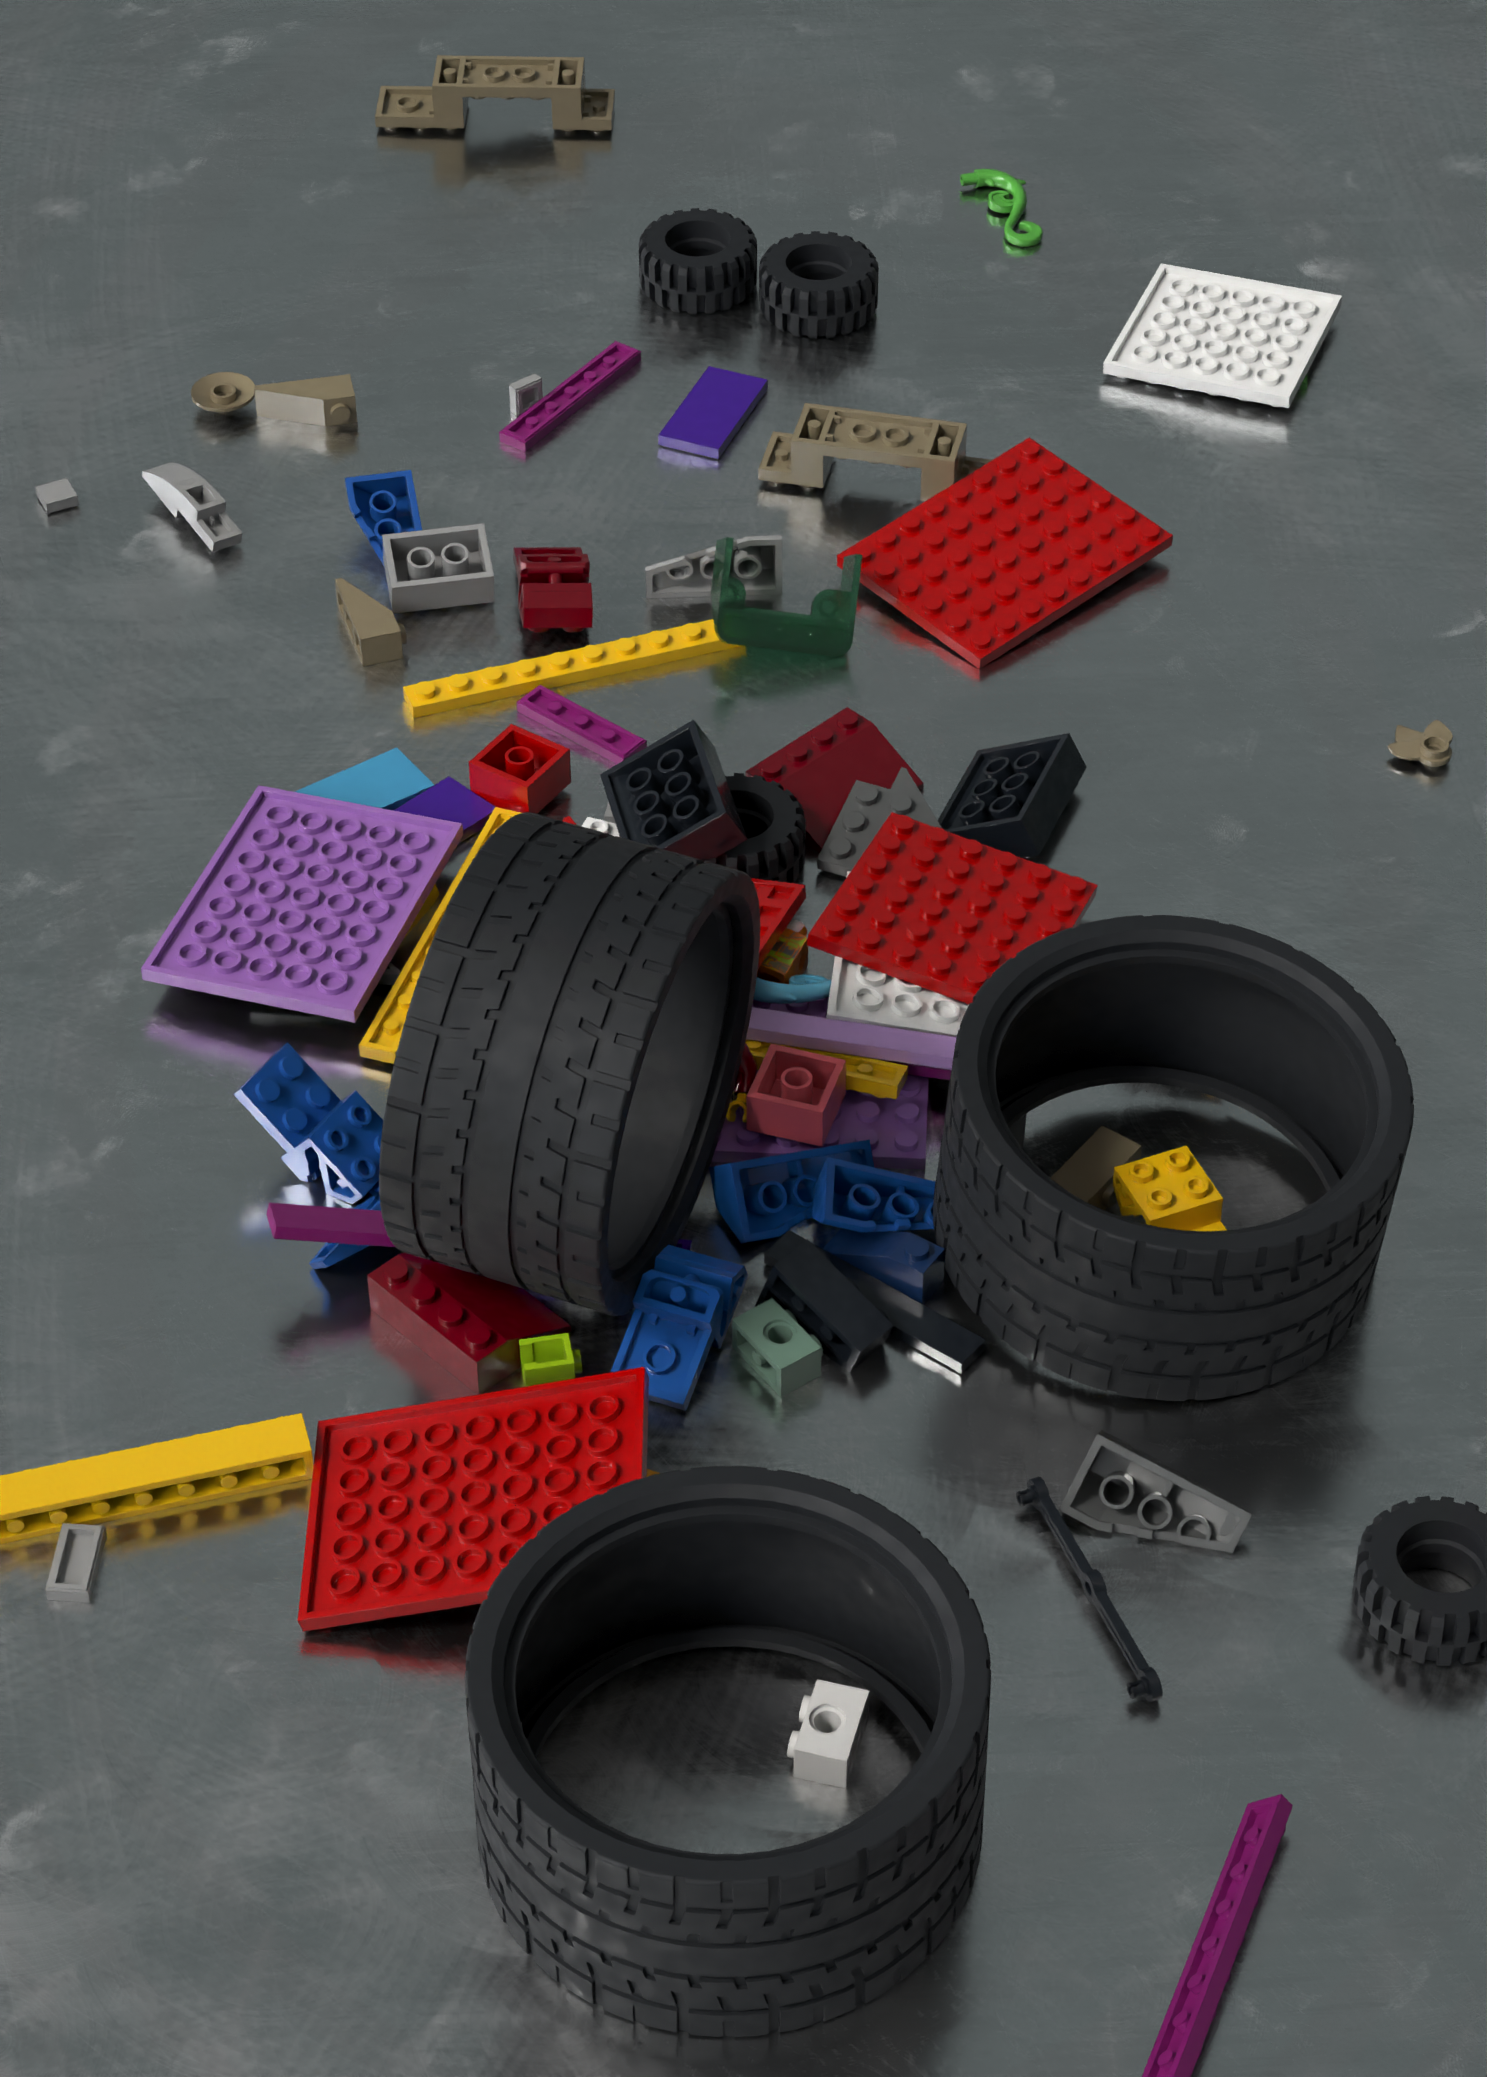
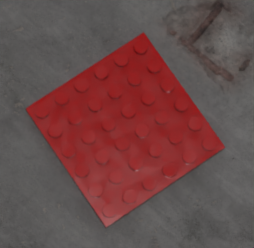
M891 812L808 933L807 946L970 1004L983 983L1003 963L1010 958H1015L1018 952L1054 933L1068 928H1076L1095 898L1098 885L1085 881L1080 877L1051 869L1044 864H1037L1020 858L1010 852L981 844L976 840L947 832L942 828L913 820L906 815Z

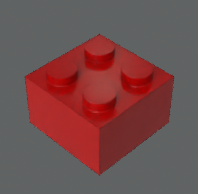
M510 724L469 761L470 790L498 808L521 813L531 812L538 814L571 783L570 749Z

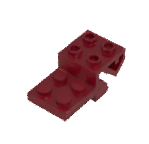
M581 547L513 548V561L518 577V609L523 628H529L532 632H547L549 628H563L567 632H581L584 628H592L593 603L591 583H589L590 562L588 555L582 553Z

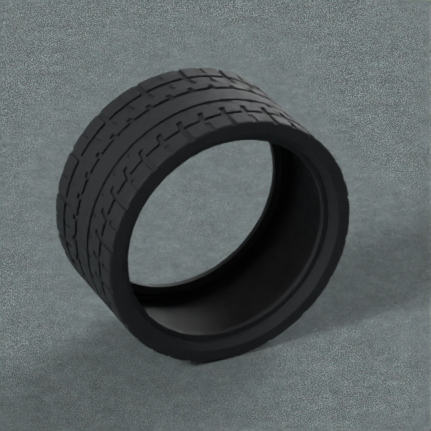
M524 812L511 817L489 837L466 870L437 928L410 1002L393 1066L381 1138L379 1195L385 1230L397 1249L404 1253L531 1290L575 1305L579 1304V1306L611 1316L624 1315L634 1308L632 1301L643 1274L654 1269L656 1256L667 1245L676 1247L688 1222L711 1164L736 1083L751 1017L760 950L759 900L755 885L748 874L740 870L531 812Z
M1135 915L1093 921L1047 936L1018 952L1015 958L1007 960L983 983L973 997V1002L969 1004L961 1021L960 1030H958L933 1198L935 1237L937 1245L945 1248V1269L955 1288L959 1290L963 1300L976 1316L979 1315L982 1318V1322L992 1332L1033 1362L1037 1361L1042 1364V1367L1078 1383L1130 1397L1186 1401V1399L1208 1400L1239 1395L1261 1389L1262 1386L1267 1384L1272 1385L1310 1366L1323 1356L1325 1350L1329 1351L1346 1334L1347 1329L1353 1325L1368 1297L1413 1127L1414 1096L1406 1060L1400 1046L1396 1045V1039L1385 1021L1366 998L1354 990L1350 983L1303 951H1298L1289 944L1256 931L1195 917ZM1118 1083H1154L1177 1086L1223 1099L1263 1119L1281 1132L1307 1158L1321 1178L1327 1193L1298 1212L1279 1220L1253 1227L1224 1231H1183L1156 1227L1111 1214L1068 1192L1049 1178L1028 1157L1017 1143L1009 1128L1029 1111L1045 1102L1088 1087Z
M751 1466L691 1468V1470H675L636 1479L608 1489L604 1494H597L579 1503L537 1532V1536L534 1539H529L509 1560L508 1565L501 1570L488 1590V1599L483 1600L473 1624V1634L470 1635L465 1662V1695L481 1867L487 1888L490 1889V1896L503 1922L507 1923L510 1933L527 1954L531 1953L534 1956V1961L557 1982H561L567 1989L584 2000L603 2006V2010L633 2022L636 2021L646 2026L677 2033L678 2031H685L691 2035L714 2037L766 2035L772 2031L779 2030L780 2032L811 2026L814 2023L826 2021L854 2010L855 2006L862 2002L866 2004L892 1988L895 1983L903 1980L925 1960V1955L932 1953L949 1932L952 1922H955L968 1898L969 1888L972 1887L976 1876L983 1833L991 1692L990 1652L987 1636L984 1633V1625L975 1601L969 1598L970 1592L956 1569L949 1564L944 1554L928 1538H923L921 1532L905 1519L860 1493L855 1494L846 1487L823 1479L810 1477L809 1475ZM727 1646L763 1648L795 1654L843 1673L863 1685L895 1713L910 1732L922 1753L909 1774L887 1797L851 1823L824 1836L798 1845L745 1854H709L682 1851L656 1845L627 1835L603 1823L579 1807L550 1779L537 1760V1756L548 1736L560 1720L582 1698L602 1683L638 1664L667 1654L691 1649Z

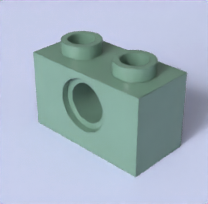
M773 1298L732 1319L733 1349L780 1397L821 1376L823 1349L819 1340L814 1335H809L798 1324L792 1312L787 1309L784 1310Z

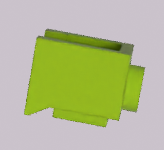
M568 1333L519 1339L520 1367L524 1387L574 1379L575 1374L582 1373L579 1348H571Z

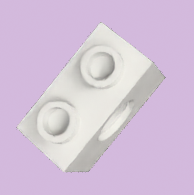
M819 1679L816 1680L812 1695H804L799 1712V1722H803L800 1731L793 1730L789 1739L787 1757L794 1758L793 1777L844 1789L847 1788L869 1719V1690Z

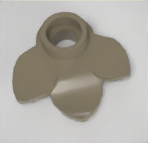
M1439 720L1431 722L1425 729V732L1397 725L1395 732L1396 742L1389 744L1388 750L1398 758L1417 760L1429 767H1439L1451 760L1452 749L1449 745L1452 742L1453 735Z

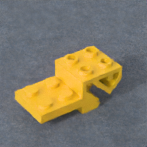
M1187 1145L1114 1167L1113 1187L1122 1216L1134 1215V1217L1142 1215L1147 1225L1183 1231L1227 1230L1221 1222L1223 1197Z

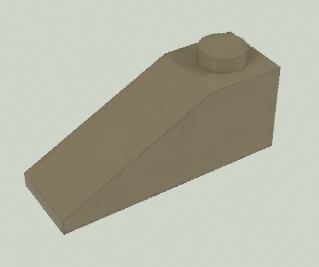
M350 374L254 386L256 414L259 417L324 427L357 423L356 400Z
M343 578L335 579L337 607L362 666L403 659L402 645L407 644V635L403 623L398 624L390 609Z

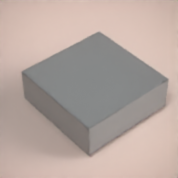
M536 373L509 384L510 412L519 416L543 398L542 378Z
M67 478L35 487L37 497L47 514L79 505L78 495Z

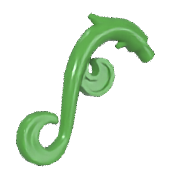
M975 169L974 173L960 175L962 186L975 185L976 187L1003 189L989 194L988 206L994 212L1010 213L1004 227L1005 238L1009 243L1019 247H1031L1042 240L1043 230L1036 223L1021 221L1019 229L1028 232L1025 234H1018L1013 230L1027 205L1026 191L1022 186L1026 184L1025 180L1014 178L1008 173L995 169ZM1009 193L1012 195L1013 199H1009Z

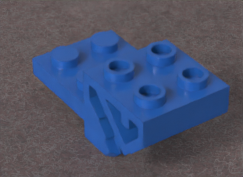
M288 1042L274 1053L233 1094L286 1151L281 1160L300 1180L312 1182L322 1174L326 1194L351 1204L364 1197L379 1181L380 1148L384 1120L356 1090L340 1100Z
M667 1245L656 1256L654 1269L645 1272L641 1278L632 1301L635 1310L610 1372L645 1367L649 1376V1400L686 1411L711 1346L721 1348L748 1278L745 1266Z

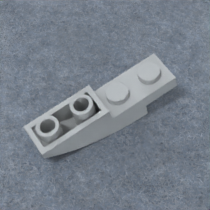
M172 462L142 471V477L176 519L184 517L212 552L241 543L242 532L225 512L226 501L199 474L188 467Z

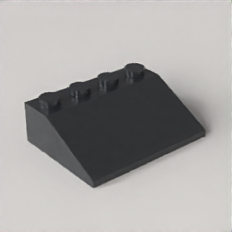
M694 720L600 774L621 838L700 860L716 858L747 840L715 746Z
M1070 733L978 750L937 820L942 829L967 839L976 840L992 848L1010 852L1020 858L1029 859L1040 855L1087 768Z

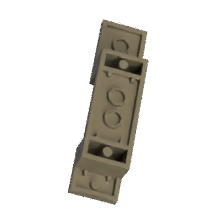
M437 55L432 87L381 86L375 114L376 127H385L387 129L404 127L418 130L427 128L455 130L465 126L469 97L473 99L493 97L505 100L514 98H531L533 100L551 98L553 130L565 132L591 130L593 132L612 130L615 89L585 88L584 57Z
M805 403L793 434L773 431L758 469V480L771 481L777 484L802 485L807 488H823L834 457L838 459L868 461L873 464L899 465L904 468L915 467L921 468L920 501L925 502L992 460L966 456L967 423Z

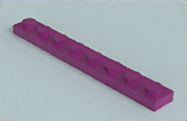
M1282 1794L1247 1804L1142 2077H1191L1196 2061L1202 2053V2045L1210 2024L1216 2016V2008L1222 1992L1230 1979L1231 1969L1239 1947L1244 1942L1245 1932L1253 1910L1258 1905L1264 1881L1272 1868V1860L1278 1844L1286 1831V1823L1293 1805Z

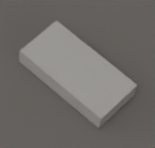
M62 1523L45 1589L47 1600L90 1603L107 1536L105 1525Z

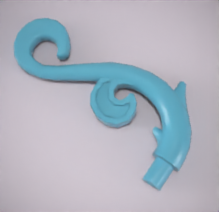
M801 974L791 976L789 984H784L757 977L753 1000L764 1003L791 1004L824 999L829 997L831 979L828 980L819 975Z

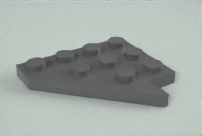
M901 767L891 789L856 780L817 858V869L847 877V871H852L891 812L906 815L913 820L933 827L942 828L906 768Z

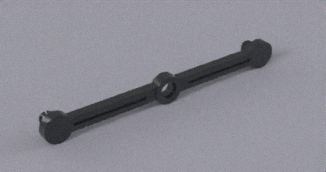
M1040 1476L1029 1479L1027 1489L1016 1492L1017 1502L1020 1507L1032 1503L1035 1509L1040 1510L1080 1579L1087 1599L1097 1608L1138 1681L1127 1683V1691L1130 1698L1134 1699L1143 1695L1148 1702L1162 1699L1163 1690L1160 1679L1154 1668L1149 1667L1108 1597L1101 1573L1097 1569L1093 1570L1050 1498L1044 1480Z

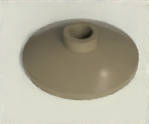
M213 373L195 382L191 389V398L198 407L207 411H234L243 408L254 399L255 384L250 378L239 373Z

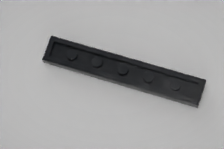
M788 1230L764 1253V1263L773 1267V1265L805 1242L806 1239ZM813 1244L817 1249L827 1254L831 1263L845 1277L850 1278L856 1283L860 1292L874 1306L881 1308L886 1313L889 1321L894 1325L890 1332L891 1335L960 1374L985 1351L986 1339Z

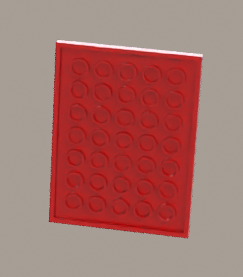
M1029 437L838 554L837 566L975 667L981 669L1171 547L1173 535Z
M645 1367L318 1421L298 1611V1623L302 1631L482 1604L483 1600L488 1599L487 1592L501 1570L508 1565L509 1560L529 1539H534L537 1536V1532L561 1514L569 1511L572 1507L597 1494H604L613 1487L647 1477L649 1376Z

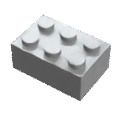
M484 523L382 535L383 562L393 614L494 602V573Z

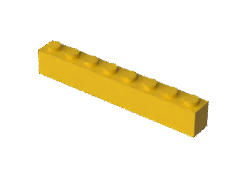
M299 1413L281 1416L270 1420L0 1475V1544L60 1532L62 1523L95 1525L312 1479L313 1456L303 1415Z

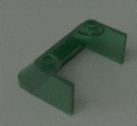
M726 537L717 540L711 586V602L714 630L722 642L731 645L827 657L842 656L850 650L853 642L862 555L854 554L844 557L840 590L827 589L817 593L812 601L811 613L806 615L745 607L746 590L744 585L737 578L729 576L734 538Z

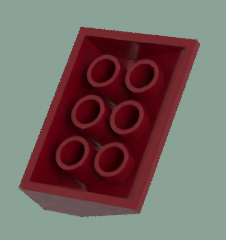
M848 707L745 771L746 777L758 775L764 777L767 782L773 780L781 784L784 790L788 789L797 798V801L802 805L804 818L806 819V845L818 853L821 852L856 780L891 789L901 767L908 770L919 791L924 789V783L878 728L871 721Z
M408 1253L396 1255L367 1275L370 1309L477 1395L485 1393L520 1368L519 1339L563 1333L569 1334L571 1332L570 1324L523 1288Z

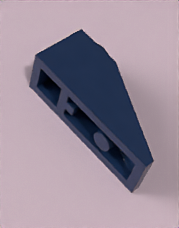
M841 1228L823 1248L923 1305L944 1283L945 1248L911 1232H857Z

